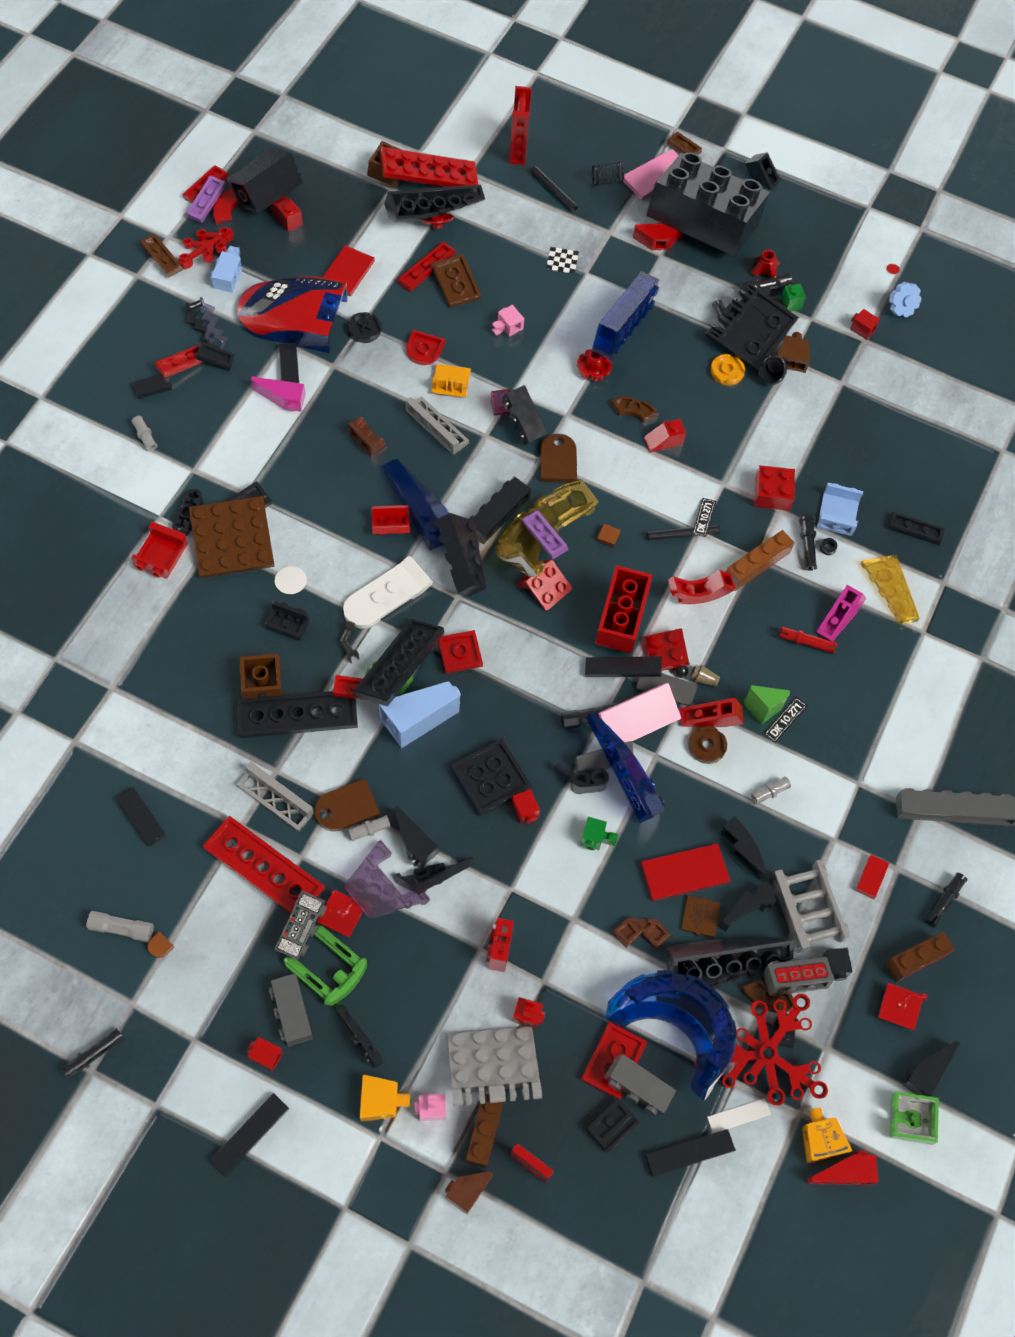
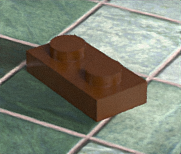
M678 131L667 140V145L680 154L695 153L699 155L702 151V147Z

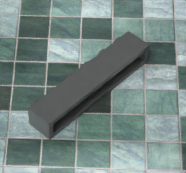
M904 788L896 796L897 819L1015 826V797H1012L1010 794L996 796L991 793H953L950 790L934 792L931 789L915 791L913 788Z

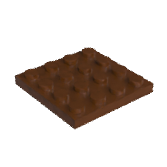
M263 496L189 507L200 578L275 567Z

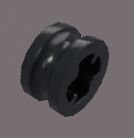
M825 538L820 545V551L827 556L833 555L838 546L836 540ZM827 544H830V545H831V546H830V547H831L830 550L826 549V548H827V546H826Z

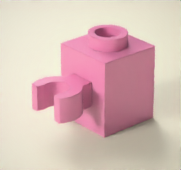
M513 305L505 307L498 312V321L492 324L494 327L492 332L495 335H499L504 330L510 337L523 330L524 318Z
M445 1094L419 1095V1101L415 1102V1115H420V1121L446 1120Z

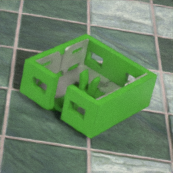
M897 1091L892 1093L890 1112L894 1113V1118L890 1120V1138L929 1145L938 1143L939 1098Z

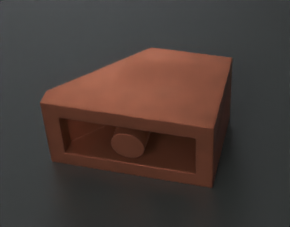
M488 1171L458 1177L456 1182L451 1180L445 1189L447 1193L445 1199L467 1215L493 1177V1173Z

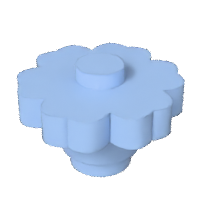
M903 282L898 284L896 290L891 292L889 302L892 305L890 310L895 315L903 317L913 315L914 309H917L921 302L918 286L913 283Z

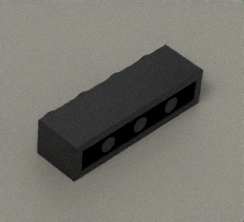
M514 476L510 481L507 480L499 492H495L487 504H483L480 507L479 512L475 516L472 515L469 518L474 520L477 540L484 545L530 499L531 488Z

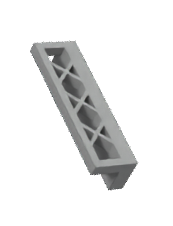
M422 396L416 401L412 397L406 400V411L450 453L454 455L469 444V440Z
M250 761L245 767L247 773L236 784L237 787L299 832L314 815L313 807ZM250 777L257 781V787L247 788L244 784ZM269 790L272 792V799L263 800L260 797V791ZM285 802L288 810L278 811L275 803ZM300 813L304 818L297 825L291 820V814Z

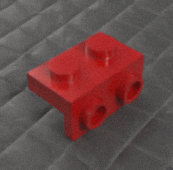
M408 505L372 507L373 534L410 533Z

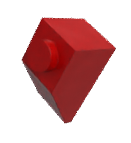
M676 419L662 423L647 434L644 440L649 452L652 453L683 445L686 431L681 420Z

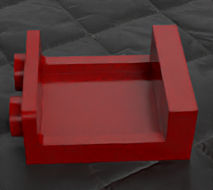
M152 521L149 525V536L137 556L133 554L131 560L137 570H145L157 578L163 577L168 579L187 547L188 541L186 534Z

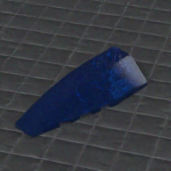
M594 712L590 713L586 719L639 823L664 812L665 803L661 796L657 795L654 781L648 777L635 755L610 726Z

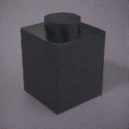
M848 947L827 949L823 954V957L828 959L835 981L846 980L853 972Z

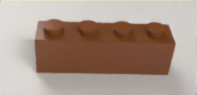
M781 530L727 567L726 572L731 573L736 590L791 553L795 542L784 530Z

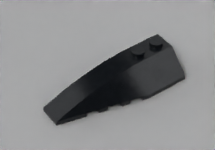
M481 185L388 191L384 205L388 218L396 222L422 220L484 201L485 195Z
M726 938L666 946L668 972L690 976L706 984L712 990L721 987L720 984L725 982H735L739 980L738 977L758 973L759 969L766 967L770 962L780 961L781 963L794 959V940L792 938ZM670 979L674 996L682 995L690 984L687 980Z

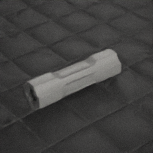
M96 911L90 912L86 925L88 930L102 933L108 932L144 942L151 940L154 931L153 923L128 920Z

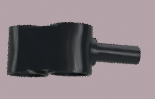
M559 762L554 767L556 771L569 779L570 788L576 794L602 792L606 789L609 781V774L604 769H596L591 773L584 771L573 773ZM595 778H601L604 782L598 783L595 781ZM576 780H581V781H583L585 784H584V785H578L575 781H576Z

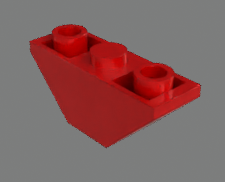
M663 223L635 224L633 238L650 250H668L682 237V232Z

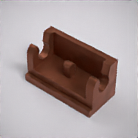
M359 417L353 422L348 423L349 434L372 457L384 449L386 443L383 438H379L372 431L363 417Z

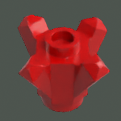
M765 250L761 255L754 258L757 265L751 271L753 276L766 274L773 278L777 275L776 267L780 263L772 250Z

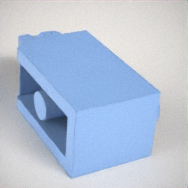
M229 246L226 252L222 251L220 257L216 259L215 269L210 274V280L214 289L233 293L242 272L241 259L239 257L240 249L238 247Z

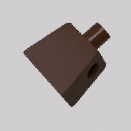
M793 332L792 336H785L778 355L785 360L788 370L806 373L810 363L809 341L802 339L800 332Z

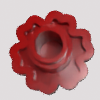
M587 349L585 354L579 355L577 367L579 368V374L584 379L591 378L592 381H601L604 379V376L610 375L612 363L610 362V356L605 351Z

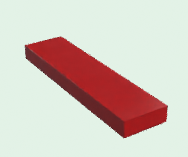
M443 241L397 279V283L411 292L434 272L432 268L433 262L453 257L456 250Z

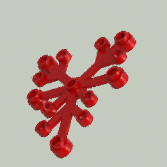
M798 994L793 998V1007L787 1016L785 1001L779 999L774 1002L773 1008L777 1012L779 1028L770 1041L765 1020L768 1007L765 1002L760 1000L752 1003L750 1011L756 1017L761 1042L749 1035L745 1028L736 1030V1038L739 1041L746 1042L755 1050L746 1051L736 1044L731 1061V1054L722 1055V1064H728L729 1061L730 1063L736 1062L730 1073L722 1079V1083L726 1088H732L735 1085L736 1078L748 1060L757 1059L751 1070L744 1074L743 1079L749 1085L754 1084L757 1080V1075L765 1065L770 1087L767 1099L770 1104L779 1106L785 1101V1094L778 1087L774 1063L789 1073L792 1087L790 1095L793 1099L800 1100L804 1096L800 1082L810 1089V1093L814 1098L823 1099L827 1096L828 1087L824 1082L813 1081L805 1075L807 1073L818 1074L821 1070L818 1062L811 1061L806 1065L792 1066L778 1055L777 1046L786 1032L800 1029L807 1031L811 1029L812 1022L809 1018L794 1021L800 1011H805L810 1007V999L807 995ZM800 998L805 1001L803 1007L797 1005V1000ZM777 1002L783 1003L784 1008L782 1010L776 1008ZM757 1005H760L763 1008V1011L760 1014L755 1012V1007ZM803 1020L809 1022L808 1028L802 1027L801 1022ZM740 1030H743L746 1033V1036L743 1039L738 1037V1032ZM719 1031L716 1033V1037L718 1034L725 1036V1040L723 1042L718 1041V1044H724L730 1040L725 1032ZM731 1043L725 1046L732 1051ZM766 1048L770 1049L771 1055L769 1057H765L763 1054V1051ZM701 1054L695 1060L696 1068L702 1072L709 1071L712 1066L718 1065V1057ZM701 1059H706L708 1061V1065L706 1067L700 1066L699 1062ZM813 1063L818 1066L816 1072L810 1070V1066ZM748 1074H752L754 1076L753 1082H748L746 1080V1076ZM727 1077L733 1079V1083L730 1086L725 1084ZM818 1085L822 1087L821 1094L815 1093L814 1089ZM795 1089L801 1091V1095L798 1098L793 1095ZM774 1092H777L780 1096L777 1101L772 1099Z

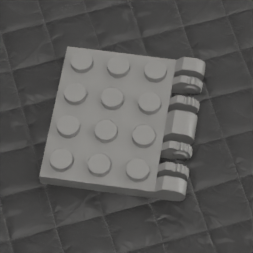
M532 1026L447 1034L454 1106H463L462 1093H465L466 1105H471V1092H479L478 1099L480 1104H485L484 1091H489L490 1103L506 1102L505 1089H509L510 1101H515V1088L523 1089L522 1095L524 1100H529L528 1087H531L533 1099H542Z

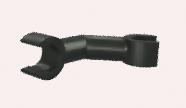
M348 620L340 644L347 653L348 662L352 664L351 655H356L358 659L360 657L358 651L353 650L348 642L356 628L355 623Z

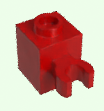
M519 997L512 1022L527 1027L532 1026L533 1029H536L538 1023H543L545 1012L542 1011L543 1004Z

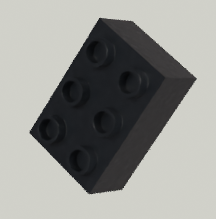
M681 153L655 182L646 216L735 256L759 225L770 192L762 189L761 184L756 180H742L733 176L731 171L724 166L713 167L702 162L701 157L695 153Z

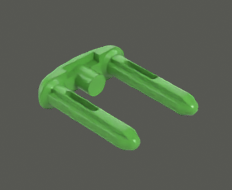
M317 925L315 937L353 968L352 972L347 975L340 969L333 977V980L339 986L332 990L297 959L287 956L284 958V963L287 969L293 974L296 973V976L325 1000L324 1005L332 1006L345 998L359 983L366 971L367 959H361L326 928ZM338 945L342 950H344V951H345L348 955H350L351 957H347L343 952H341V951H340L337 947H335V946ZM306 977H310V978H311L313 981H315L320 987H322V989L317 988V987H316L312 982H310Z

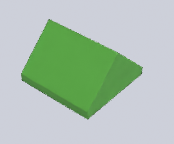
M751 685L744 700V706L763 724L782 710L790 695V690Z

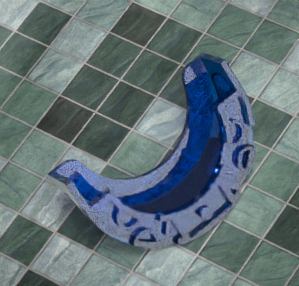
M660 970L657 973L642 974L632 979L608 1001L605 1017L618 1027H625L628 1024L643 1019H657L676 1026L689 1038L694 1047L697 1061L696 1071L691 1081V1089L699 1098L705 1101L728 1067L735 1051L737 1037L735 1020H733L729 1006L724 998L708 983L693 975L687 974L686 976L674 973L672 970Z

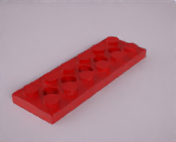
M382 147L380 150L383 177L446 187L479 185L475 161Z
M231 816L224 821L203 846L207 852L290 914L299 895L293 896L290 894V890L293 887H300L302 891L316 897L325 889L323 884ZM235 839L238 841V845L235 848L227 847L229 840ZM246 851L254 853L253 858L250 860H245L242 856ZM268 863L270 867L266 872H261L258 870L260 864ZM277 875H284L286 877L285 881L281 884L275 883L274 878Z

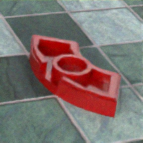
M232 189L224 192L214 205L213 212L216 225L232 220L231 212L238 205Z

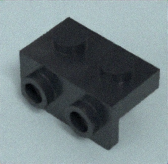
M273 601L271 604L272 610L264 624L265 628L301 640L309 623L308 613L301 608L290 607L284 602Z

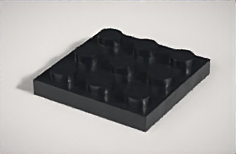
M502 738L451 765L453 773L480 817L512 800V796L532 789L531 783Z

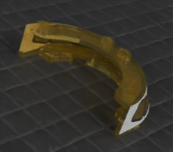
M582 479L555 488L554 492L547 497L544 495L533 503L534 507L530 508L528 512L525 513L523 511L498 539L500 544L495 547V553L498 557L527 576H540L545 567L544 562L538 560L543 547L523 524V519L538 510L557 533L575 519L591 514L599 501Z

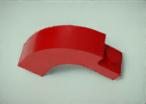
M718 570L700 580L688 581L674 576L668 579L672 596L677 597L678 602L681 604H700L713 601L736 590L731 573Z

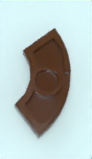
M620 397L611 400V405L619 416H634L642 423L657 418L659 415L658 411L645 401L635 400L632 397Z
M761 978L741 988L752 1003L758 1000L765 1002L769 1012L777 1013L773 1008V1004L779 999L785 1001L787 1006L786 1013H789L793 1007L792 994L769 996L767 986ZM777 1002L776 1008L782 1010L784 1008L783 1003Z

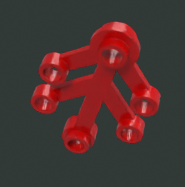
M223 227L218 232L206 233L204 229L196 232L198 240L201 241H193L192 238L184 239L183 245L185 249L199 248L190 254L183 253L179 256L178 262L181 264L182 269L192 267V259L203 253L204 262H211L214 259V248H216L219 254L222 251L226 252V244L233 239V230Z

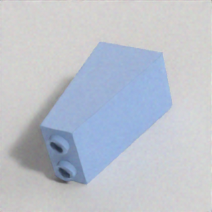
M449 681L397 696L389 706L379 704V717L398 745L403 748L459 712L461 694L458 688L452 686Z

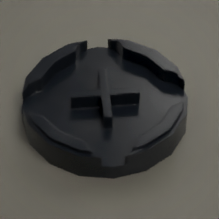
M360 312L353 315L347 324L348 334L351 339L360 343H370L376 340L382 331L379 318L376 315H370L368 312Z

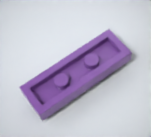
M210 175L188 209L187 217L203 223L224 190L225 182Z
M538 510L523 519V524L552 559L568 551V546Z

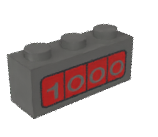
M812 956L805 960L795 958L781 963L780 961H773L766 966L763 972L769 996L828 989L834 981L827 957L819 958L818 956Z

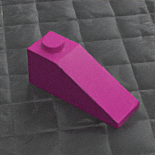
M252 376L251 382L254 391L283 409L302 411L306 395L304 384Z
M846 585L820 625L817 633L834 641L866 600L864 594Z

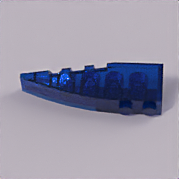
M398 459L381 465L401 503L408 505L409 517L428 550L430 551L444 545V543H440L438 537L441 535L439 527H435L433 521L449 513L446 507Z

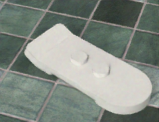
M408 556L400 564L349 596L343 607L344 617L347 622L348 620L354 622L356 628L372 627L384 616L410 599H414L432 585L433 581L412 557Z

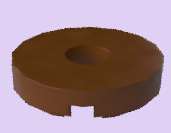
M703 726L697 728L691 734L688 748L695 760L704 764L717 763L725 755L727 740L725 735L718 731L717 728ZM709 741L713 747L710 749L705 748L703 742Z

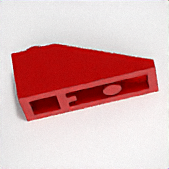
M283 196L268 207L288 232L302 225L301 210L286 196Z
M736 698L680 708L682 727H729L744 724L742 705Z
M855 1151L854 1155L807 1179V1184L874 1185L878 1183L876 1155H869V1151Z

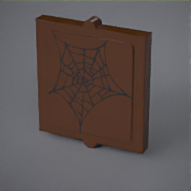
M688 895L681 930L695 933L696 936L704 935L714 938L721 903L706 900L705 897L697 898Z

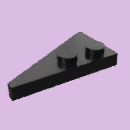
M470 856L457 859V864L445 866L443 862L425 868L413 869V874L401 876L400 873L394 874V879L396 883L416 894L426 892L427 889L439 885L444 880L473 866L474 859Z
M341 1001L335 1004V1009L352 1033L350 1039L356 1048L360 1046L364 1051L361 1055L367 1065L372 1064L374 1068L381 1065L380 1053L378 1050L374 1052L371 1041L355 1019L351 1017Z

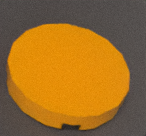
M729 354L716 357L710 369L713 379L727 386L739 383L744 377L745 372L744 363L735 356L734 358Z

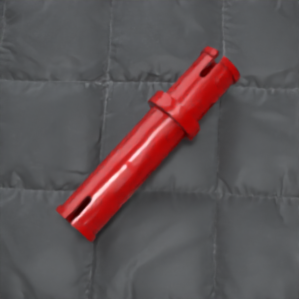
M782 626V632L779 633V638L794 641L798 645L801 643L832 654H834L835 649L828 646L835 648L837 646V642L803 633L802 630L796 631Z

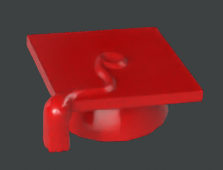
M334 890L326 904L327 908L322 918L319 917L317 923L349 938L364 909L369 912L370 904L368 902L363 904Z
M887 983L878 1018L914 1031L921 1004L927 999V994H918Z

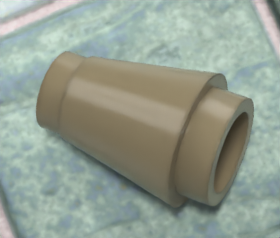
M696 664L690 678L694 682L716 687L720 676H717L702 664L700 666Z

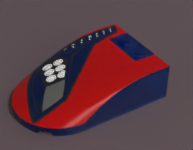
M295 277L255 284L243 293L238 302L239 321L248 333L257 338L279 343H296L297 347L330 353L329 334L340 302L347 303L348 301L347 283L322 277Z

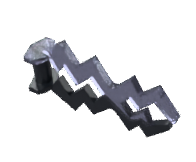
M202 296L198 301L190 304L187 302L188 324H196L194 330L204 332L201 342L215 346L213 345L215 340L222 341L220 349L223 350L228 337L221 336L224 330L214 328L219 320V317L211 315L215 307L206 304ZM202 307L200 312H204L202 320L196 319L195 317L198 312L192 310ZM204 320L210 321L208 326H202ZM210 334L214 335V339L209 338Z

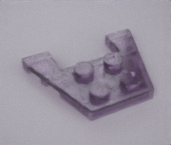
M382 840L377 842L344 886L369 919L393 913L395 910L409 909L411 906L419 904L425 905L430 901L425 892L416 894L410 890L402 895L379 868L378 865L392 855V852Z

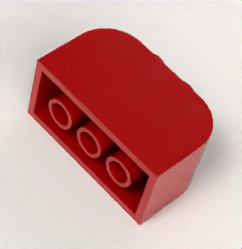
M616 565L595 645L632 654L652 574Z

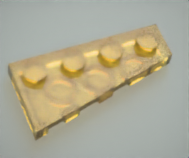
M897 555L862 560L860 565L869 573L868 577L872 583L876 584L879 589L878 592L888 602V607L899 624L918 622L920 617Z

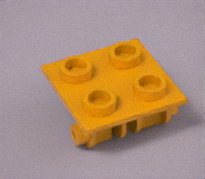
M436 364L431 393L466 398L471 368Z

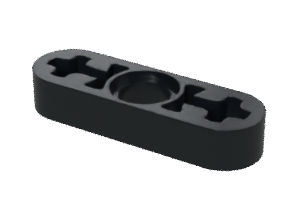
M190 489L186 492L172 524L173 530L184 533L186 536L189 535L192 529L191 517L184 516L183 512L189 510V507L202 505L203 496L200 490ZM195 496H197L198 498H195V499H194L193 505H192V500H191V498H194ZM182 521H184V528L179 531L178 528L182 527Z

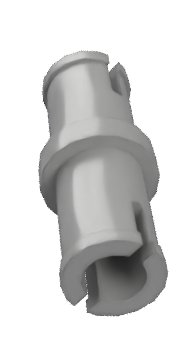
M134 417L132 423L138 432V438L142 439L146 450L152 451L156 449L157 443L154 441L151 435L152 431L146 426L143 417Z
M784 776L782 779L772 784L767 783L764 788L751 793V798L758 805L769 798L777 797L778 793L791 788V783Z
M387 815L370 822L367 820L365 824L348 830L352 841H355L367 835L373 836L375 832L390 828L391 826Z

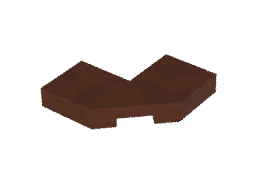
M629 917L612 932L626 948L642 935L655 950L671 935L657 919L647 920Z

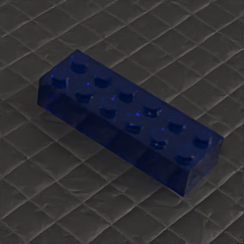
M642 271L600 321L592 347L593 352L608 359H611L614 354H618L621 345H625L628 336H632L635 327L638 328L642 318L645 319L648 311L653 309L655 305V300L653 299L659 291L658 283L660 279Z

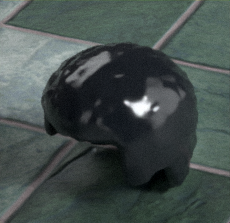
M770 355L760 364L759 377L768 385L780 383L787 374L786 362L779 355Z

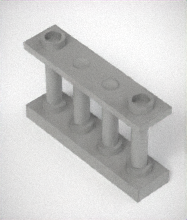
M817 860L814 863L812 871L787 876L784 875L783 870H778L771 876L773 886L778 890L777 897L798 954L806 952L810 948L811 942L837 935L840 943H842L849 937L848 925L843 922L827 879V869L824 865L822 866L821 860ZM813 878L817 879L820 889L795 896L791 894L790 884ZM820 897L824 898L827 906L826 909L803 915L798 913L797 903ZM828 916L831 917L834 928L811 934L805 933L803 928L805 922Z

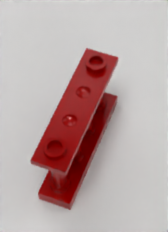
M515 86L509 164L525 165L532 87Z

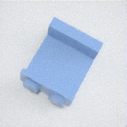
M828 483L823 494L817 528L852 536L857 527L858 521L855 520L863 491L840 486L835 483Z

